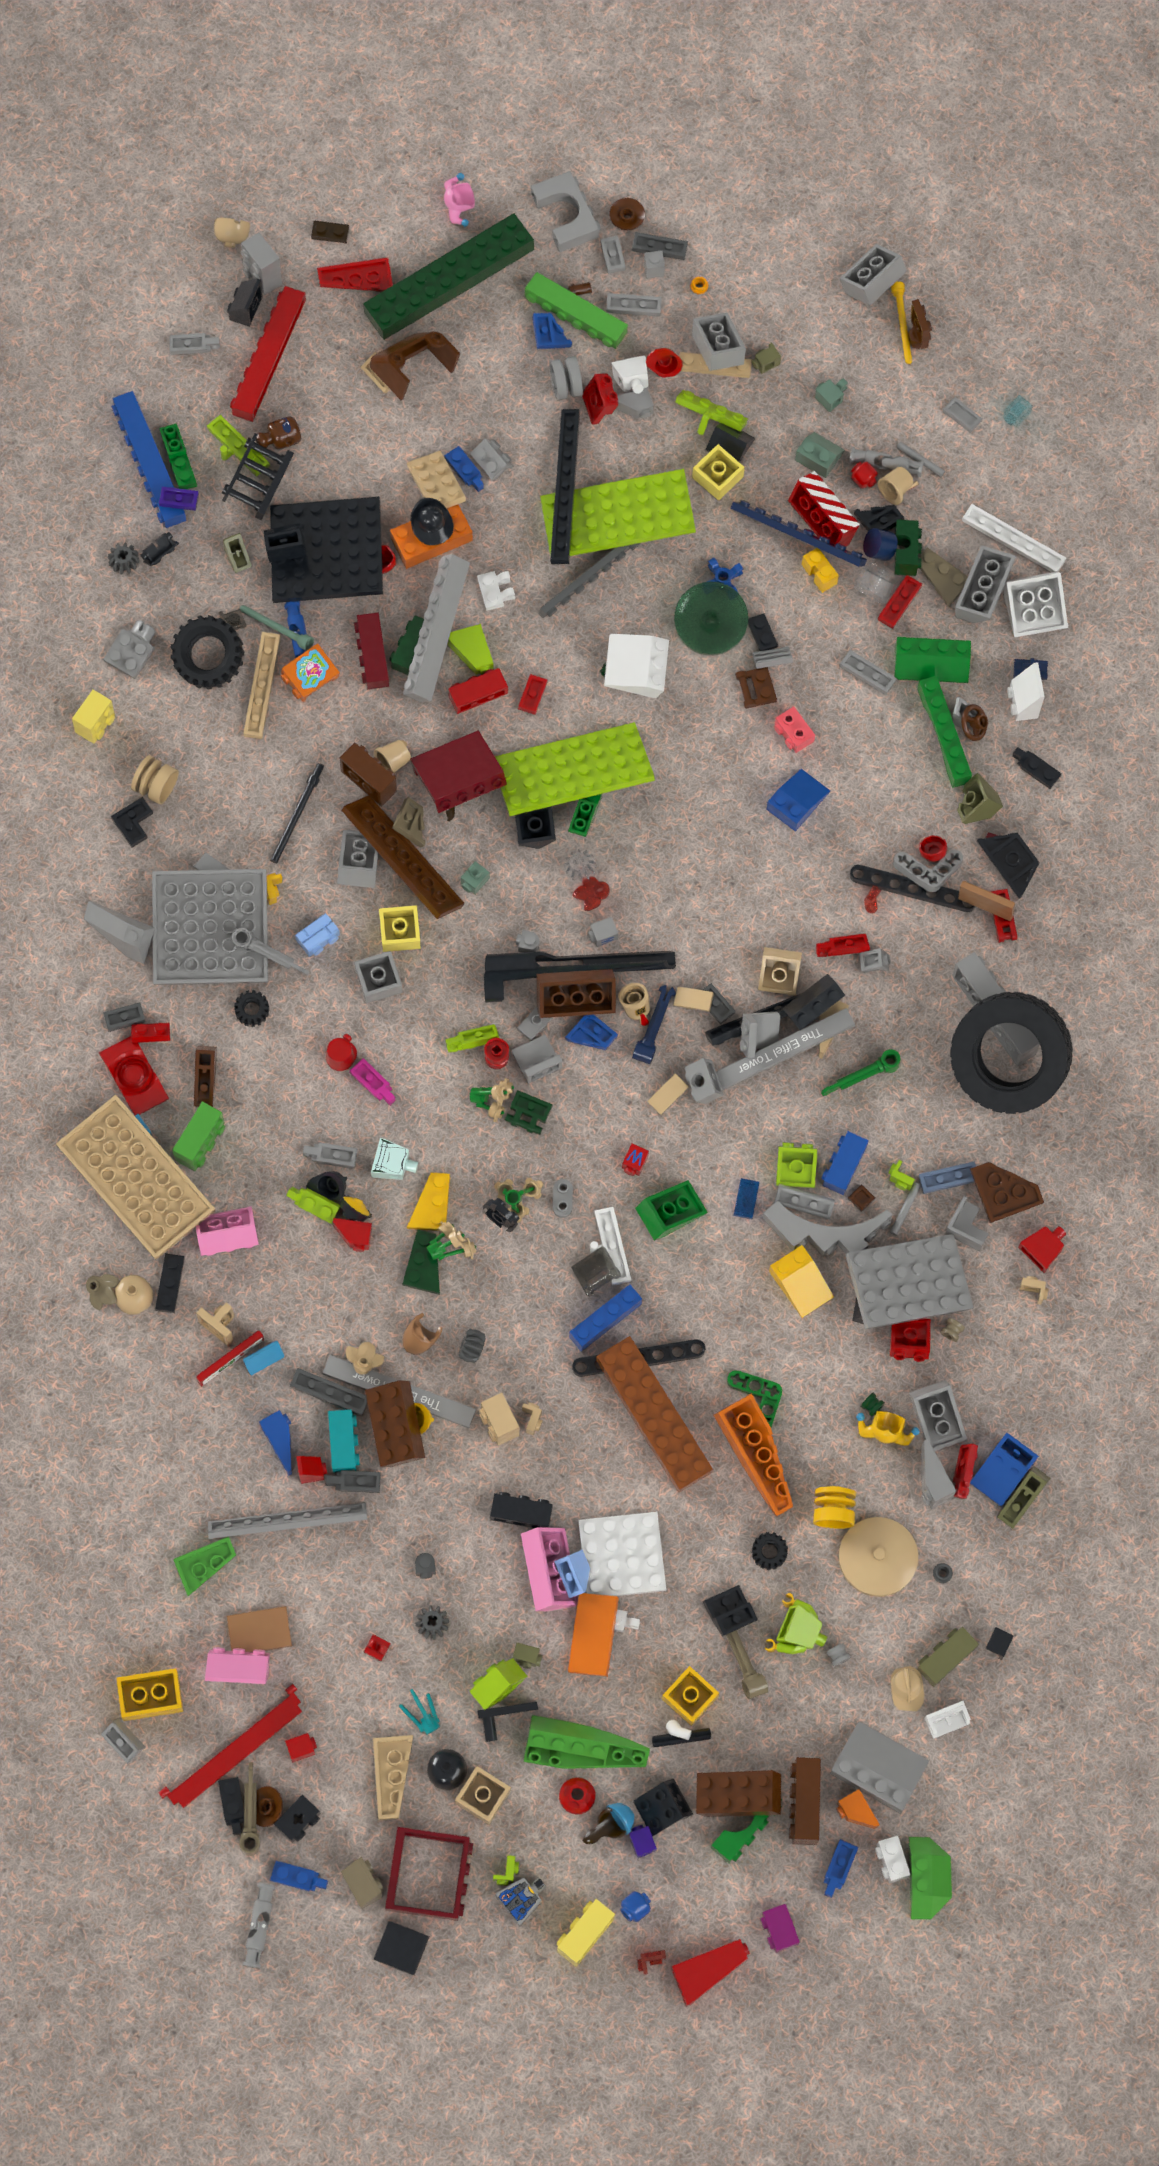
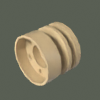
M148 755L137 768L131 783V789L143 796L148 793L150 800L163 804L174 789L179 771L168 764L162 766L160 760H155V757Z

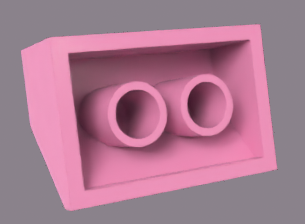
M252 1206L211 1214L196 1226L201 1256H211L219 1252H232L235 1249L252 1248L255 1245H259Z
M214 1647L213 1650L208 1652L205 1681L266 1684L269 1677L270 1653H265V1650L255 1649L253 1652H245V1649L241 1648L225 1651V1648Z

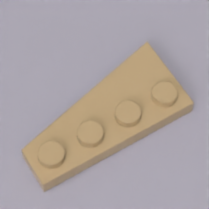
M413 1735L373 1738L378 1820L399 1819Z

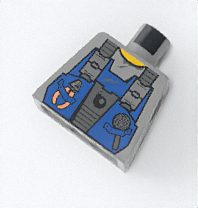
M539 1877L531 1884L525 1878H522L497 1892L495 1897L520 1927L542 1903L538 1893L545 1889L546 1885Z

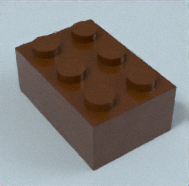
M354 743L339 757L341 772L382 807L397 792L396 775L390 769L386 770L378 758L371 757L364 746Z

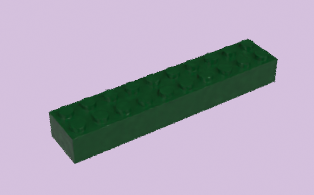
M513 213L363 303L364 314L382 339L385 340L534 251V239L516 214Z

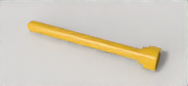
M895 282L891 286V293L896 297L905 362L911 364L912 355L903 295L906 291L905 283Z

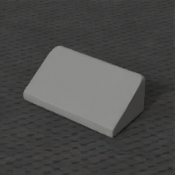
M120 1718L112 1721L101 1734L127 1764L145 1749L142 1742Z

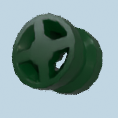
M873 1392L860 1407L866 1409L869 1415L873 1417L884 1406L885 1402L877 1399L876 1394Z

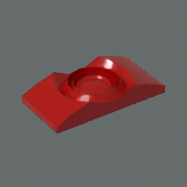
M131 1036L99 1052L134 1116L140 1115L169 1100L138 1043H132Z

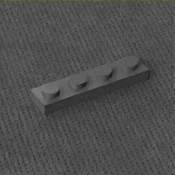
M297 1368L290 1384L291 1388L345 1410L352 1409V1413L363 1416L368 1405L366 1395L300 1368Z

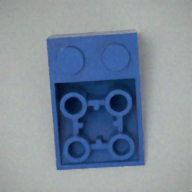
M1006 1433L970 1484L1002 1507L1039 1456L1009 1433Z

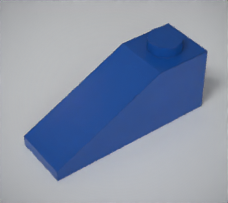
M279 1410L259 1421V1424L287 1474L291 1475L292 1459L289 1428L291 1422L286 1413L282 1415Z

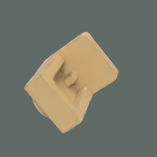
M1027 1276L1022 1279L1020 1290L1039 1293L1037 1302L1039 1305L1042 1304L1043 1299L1047 1300L1048 1288H1045V1281H1040L1033 1276Z
M523 1403L522 1411L532 1414L526 1428V1433L534 1436L535 1430L539 1432L543 1420H540L542 1410L536 1404L528 1403L527 1405Z

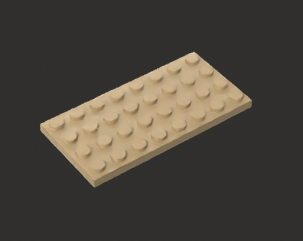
M116 1095L56 1143V1146L155 1260L216 1211L212 1204Z

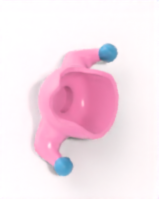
M458 173L456 177L444 183V202L449 209L450 222L466 227L469 221L467 219L462 220L459 216L461 212L474 208L475 199L469 183L456 184L464 179V174Z

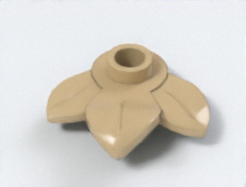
M363 1342L358 1348L352 1346L346 1348V1357L353 1363V1367L358 1374L365 1375L372 1368L380 1367L384 1362V1356L375 1354V1346L370 1342Z

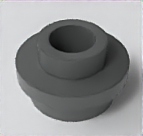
M940 1563L933 1569V1577L939 1583H947L953 1576L952 1568L948 1564ZM944 1570L946 1576L941 1577L939 1571Z

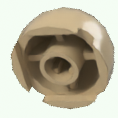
M231 218L215 219V236L220 242L225 243V247L235 248L236 244H241L249 235V222L243 220L238 222Z
M138 1275L123 1277L114 1289L117 1300L116 1305L122 1312L127 1314H140L147 1310L153 1301L151 1285L145 1278Z

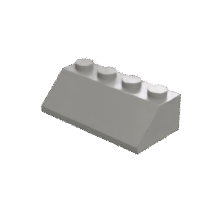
M981 545L956 604V618L971 623L991 619L1016 559L1015 555Z

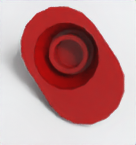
M669 348L656 349L646 358V366L662 378L676 376L683 367L681 358Z

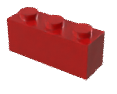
M500 668L495 670L489 669L483 675L478 677L472 676L467 681L455 683L448 688V696L457 714L508 694V685Z

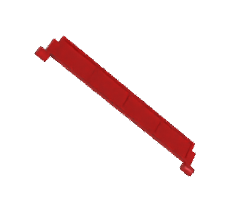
M291 1684L286 1688L285 1691L289 1695L288 1698L172 1792L167 1787L159 1791L158 1794L162 1799L167 1796L174 1805L179 1802L185 1808L297 1717L302 1710L298 1707L301 1701L294 1693L298 1690L296 1686Z

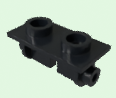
M170 532L163 533L155 540L158 545L157 548L151 543L142 550L141 557L144 559L143 562L150 566L158 564L163 556L175 550L179 542L172 540L173 536Z

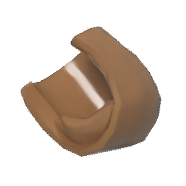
M423 1313L416 1315L410 1322L402 1339L406 1352L413 1355L422 1354L431 1348L442 1332V1327H439L436 1333L423 1327L419 1321L424 1317Z

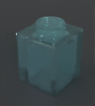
M1018 395L1005 409L1003 417L1009 425H1014L1018 428L1031 414L1033 405Z

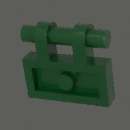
M517 1090L510 1105V1109L516 1111L514 1116L507 1113L505 1121L510 1122L514 1127L519 1126L527 1129V1132L531 1134L534 1132L540 1135L543 1128L536 1124L538 1121L546 1123L553 1104ZM522 1114H523V1115L528 1116V1117H530V1118H532V1119H531L530 1122H527V1121L522 1120V1119H520V1118H521V1116H522Z

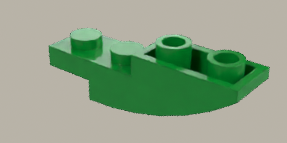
M177 423L159 428L178 488L187 490L197 487Z
M602 794L579 799L568 832L583 837L587 836L597 813Z

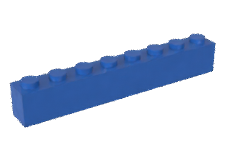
M130 391L112 398L114 404L111 406L114 416L118 415L120 419L117 421L121 432L125 431L126 436H124L125 442L128 447H132L131 456L133 461H137L139 464L137 470L140 477H144L146 480L143 483L147 493L151 492L152 497L150 500L153 508L157 507L159 511L157 517L160 524L164 523L165 528H169L185 522L186 515L184 509L159 506L162 487L174 488L134 392Z

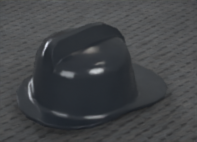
M336 1171L324 1172L310 1179L306 1189L308 1188L335 1202L341 1199V1195L344 1196L346 1180L348 1178L347 1176L343 1177L342 1174Z

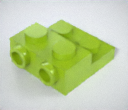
M783 1142L782 1146H778L776 1185L815 1188L817 1148H813V1144H802V1147H794V1143Z

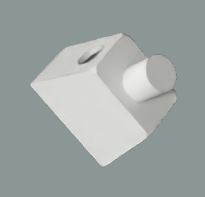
M645 355L611 362L613 378L623 392L633 391L638 394L649 386Z

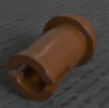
M590 282L578 285L573 283L571 286H568V290L577 296L592 293Z

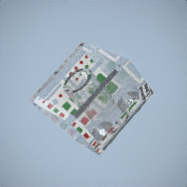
M872 559L861 569L853 588L857 589L862 595L873 597L880 604H887L904 578V575H894V570Z

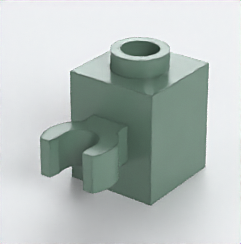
M844 378L839 380L836 385L830 379L825 383L822 382L815 389V398L831 412L843 402V392L847 389L846 385L848 382Z
M475 861L461 876L462 888L466 892H472L476 895L490 879V872Z

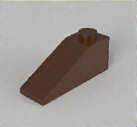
M197 1046L194 1081V1106L199 1107L201 1102L213 1107L217 1047Z

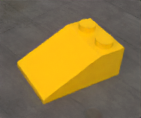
M803 1245L770 1265V1274L801 1318L834 1298L815 1262Z

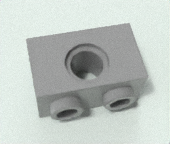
M702 1058L684 1067L686 1080L692 1088L691 1095L696 1102L706 1104L724 1095L712 1060ZM704 1078V1084L701 1086V1080Z

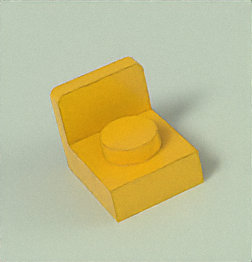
M272 873L267 875V900L269 905L277 903V897L279 896L277 884L282 883L281 874Z

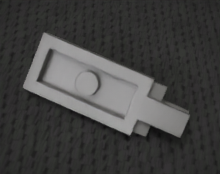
M205 333L170 335V355L211 352V349H220L219 337H210V335Z
M319 1142L314 1147L304 1145L303 1156L312 1157V1161L316 1163L354 1169L358 1149Z

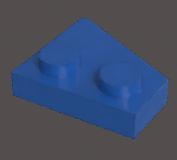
M533 313L532 320L537 349L570 348L572 346V341L565 337L563 334L564 330L556 323V319L551 313Z
M584 1015L566 1035L565 1040L606 1050L618 1037V1034L595 1015Z

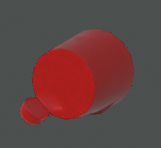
M344 1034L343 1038L333 1039L327 1046L326 1062L333 1070H347L357 1058V1050L351 1043L352 1038L349 1034Z

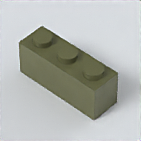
M963 1626L959 1630L957 1628L952 1630L947 1635L949 1639L945 1643L939 1642L933 1648L935 1652L930 1657L926 1654L918 1662L920 1666L917 1670L933 1687L979 1645Z

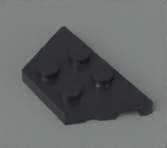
M1016 832L1003 836L998 835L978 839L977 843L1018 899L1022 898L1040 862L1021 836Z

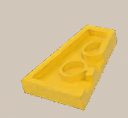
M430 1173L407 1225V1229L439 1231L440 1222L446 1223L450 1174Z

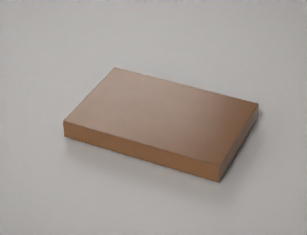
M962 881L959 900L1011 921L1015 902Z
M286 1606L227 1616L232 1651L235 1648L245 1649V1652H253L255 1649L268 1651L292 1647Z

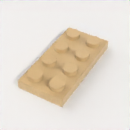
M441 451L407 462L408 470L423 498L437 499L446 508L466 502L465 495Z

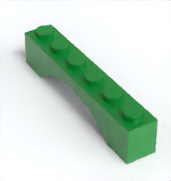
M934 676L920 680L917 690L923 707L928 713L935 729L951 786L955 788L965 785L972 778V773L938 678Z

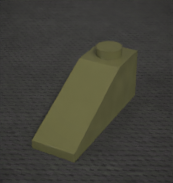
M1034 1467L997 1517L1013 1529L1051 1478L1037 1467Z

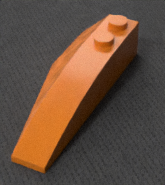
M752 1393L715 1413L713 1416L734 1453L775 1516L777 1517L794 1507L787 1482L784 1479L783 1468L778 1458V1450L774 1444L771 1427Z

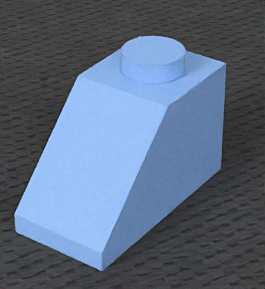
M583 1549L554 1561L568 1597L572 1598L585 1593L590 1566Z

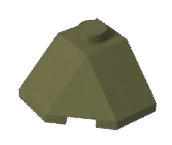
M976 773L964 785L963 793L965 795L963 802L959 803L957 811L962 823L968 824L992 818L1003 807L998 793L980 774Z

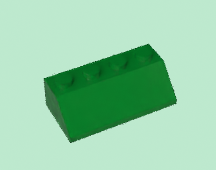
M897 637L894 677L897 680L920 681L937 676L939 682L968 683L971 641Z

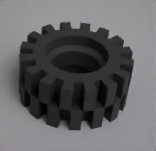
M248 990L246 994L241 993L240 998L237 997L234 1010L241 1024L244 1023L245 1026L251 1025L255 1027V1024L259 1026L262 1021H266V1017L269 1016V1004L265 995L262 996L261 992L256 993L255 990L249 993ZM248 1003H256L259 1006V1011L254 1015L247 1014L244 1009Z
M766 1532V1534H761L755 1539L752 1547V1558L757 1565H760V1568H767V1570L777 1569V1567L782 1566L785 1562L788 1546H786V1541L782 1539L781 1535L777 1536L774 1532L772 1534ZM766 1544H772L777 1548V1555L774 1558H766L763 1555L762 1548Z

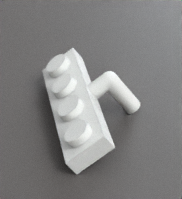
M614 1207L594 1211L602 1245H598L595 1241L591 1242L590 1252L592 1254L604 1252L612 1286L631 1282Z

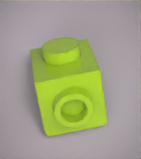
M898 1160L897 1164H892L888 1172L891 1175L889 1181L895 1183V1186L905 1191L907 1189L910 1191L915 1179L899 1171L902 1161Z
M507 1855L505 1876L493 1875V1881H497V1885L509 1886V1883H513L514 1874H518L519 1862L515 1861L516 1856Z

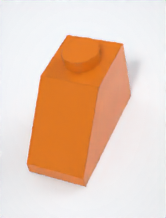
M860 1789L837 1802L838 1807L836 1810L841 1818L845 1817L848 1822L872 1829L879 1827L880 1824Z

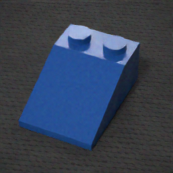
M800 769L768 800L766 810L796 832L830 793V790L803 769Z

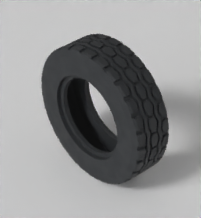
M1002 992L978 1002L961 1019L951 1041V1066L962 1090L974 1102H978L980 1106L988 1110L990 1108L992 1111L999 1113H1023L1045 1104L1055 1095L1067 1078L1072 1063L1073 1047L1070 1040L1071 1036L1063 1018L1044 1000H1039L1036 996L1026 995L1023 992ZM1002 1023H1015L1030 1030L1038 1039L1042 1050V1063L1038 1073L1022 1082H1007L994 1076L984 1064L981 1054V1044L987 1030Z

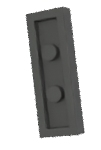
M635 232L632 251L639 253L662 251L663 257L685 260L688 241Z

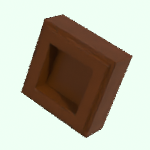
M862 1184L848 1197L861 1212L876 1198Z

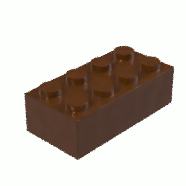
M612 969L536 974L537 1011L540 1018L616 1013V978Z
M398 1380L366 1389L365 1393L380 1467H394L426 1458L410 1381Z
M796 1757L795 1762L790 1766V1778H794V1783H791L789 1794L790 1798H793V1803L789 1807V1819H793V1824H790L789 1839H792V1844L817 1845L820 1832L821 1758Z
M773 1770L697 1773L696 1814L704 1817L781 1815V1773Z

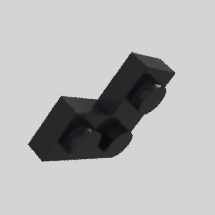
M141 797L111 816L112 821L131 848L148 838L139 822L151 816L153 811L145 799Z

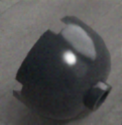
M443 1749L436 1752L430 1758L427 1764V1774L430 1782L435 1787L443 1790H452L464 1782L467 1775V1764L459 1752L452 1749Z

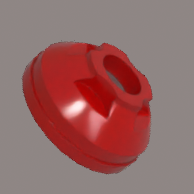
M571 1778L560 1789L559 1801L562 1807L571 1814L586 1813L595 1803V1789L584 1778ZM578 1788L583 1791L584 1796L581 1800L572 1798L571 1793L574 1789Z

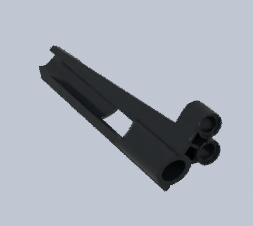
M651 951L553 956L544 952L487 954L484 973L485 1003L502 1002L504 1000L503 981L536 978V974L606 969H612L613 972L674 969L676 967L675 952ZM583 960V965L542 967L537 963L548 961Z

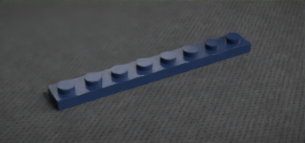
M745 500L732 503L730 509L858 567L865 566L867 559L863 558V554L854 550L850 552L846 550V546L836 543V545L832 544L829 538L824 536L819 538L809 529L804 528V530L798 528V524L790 521L786 523L782 521V517L772 514V516L768 515L765 509L760 507L755 509L750 506L751 503Z

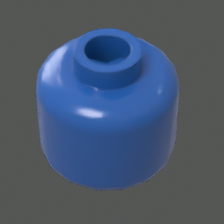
M633 1891L621 1901L622 1908L620 1911L629 1922H639L650 1912L649 1903L651 1900L644 1892L640 1894L637 1891Z

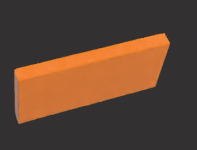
M587 1593L578 1596L568 1666L569 1673L608 1677L619 1597Z

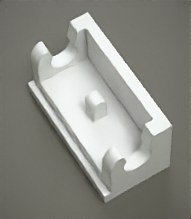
M964 1701L926 1715L924 1718L933 1739L970 1724L969 1720H971Z

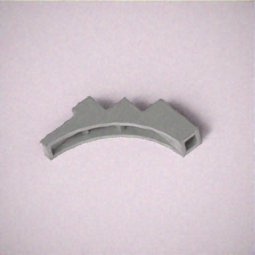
M777 1201L763 1213L762 1218L792 1251L801 1245L805 1247L808 1240L824 1256L826 1254L831 1255L838 1248L836 1245L845 1254L868 1249L869 1244L867 1242L872 1241L877 1236L876 1232L879 1229L885 1230L891 1224L892 1214L887 1209L875 1218L860 1224L830 1227L804 1220L790 1212Z

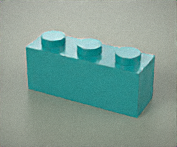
M352 1409L328 1411L333 1473L341 1472V1470L356 1471V1466L360 1465L359 1453L355 1454V1446H359L358 1434H354L353 1427H357V1417L352 1415Z

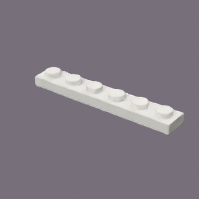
M971 504L962 518L964 523L1050 572H1059L1066 561V557Z

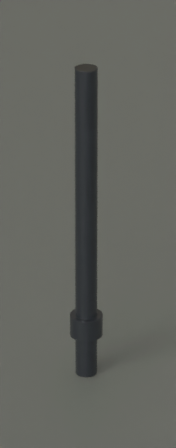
M317 763L313 774L309 775L307 786L273 853L271 862L278 863L314 787H317L320 781L319 776L324 765Z

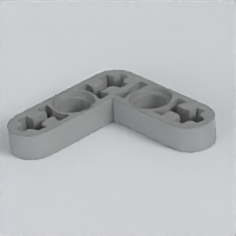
M950 850L931 870L909 854L899 852L894 857L893 866L925 890L936 892L960 868L963 862V854L958 850ZM956 857L957 860L955 859L950 865L951 859H954ZM945 868L948 870V873L942 874L938 869ZM919 869L922 874L915 875L912 870Z

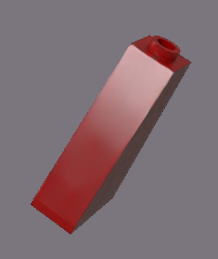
M741 1939L671 1967L686 2007L693 2004L747 1961V1955L750 1953L746 1943H742Z

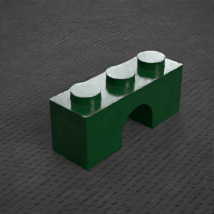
M897 519L895 527L897 545L904 546L906 549H896L894 575L916 576L917 569H921L922 558H918V554H921L922 543H918V539L922 537V528H919V521Z

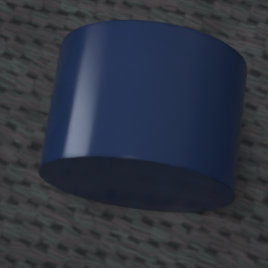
M876 528L869 530L863 542L865 555L883 561H888L894 556L897 549L896 535L893 532Z

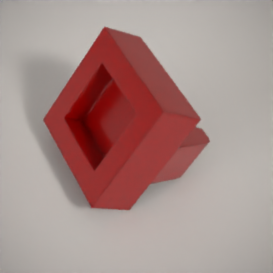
M373 1634L364 1653L382 1662L391 1643Z

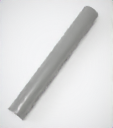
M899 442L896 448L917 462L924 461L923 466L940 477L945 474L943 469L902 442Z
M914 1182L890 1231L891 1234L897 1236L921 1187L919 1183Z

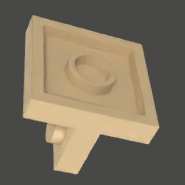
M225 1303L223 1306L220 1305L215 1310L214 1317L201 1307L196 1313L199 1323L229 1347L234 1340L231 1331L226 1326L234 1318L232 1307L228 1303Z

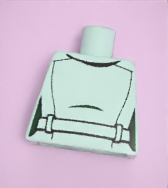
M380 1138L371 1170V1177L403 1180L405 1171L417 1172L419 1162L408 1159L409 1150L407 1148Z

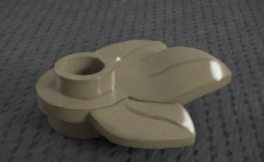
M104 1274L101 1277L92 1276L87 1280L86 1289L90 1293V1302L95 1309L101 1310L103 1304L112 1305L117 1303L112 1289L120 1282L117 1277L111 1274ZM94 1282L96 1283V1288H95V1289L93 1288V1283H94Z

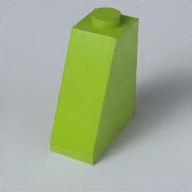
M481 624L450 632L447 645L476 675H483L487 670L494 669V663Z

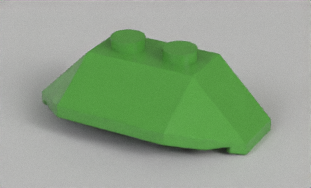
M909 1837L911 1919H932L952 1898L951 1856L930 1837Z

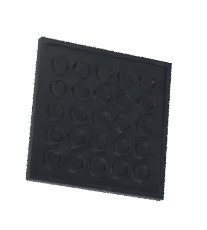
M380 496L270 505L271 529L300 523L306 554L303 557L271 563L273 603L383 594Z

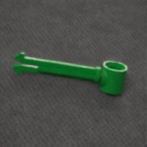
M893 1049L886 1050L874 1063L838 1079L836 1084L824 1088L821 1093L822 1096H827L840 1088L844 1090L878 1073L895 1072L899 1068L900 1054ZM891 1058L895 1063L888 1064L885 1060Z

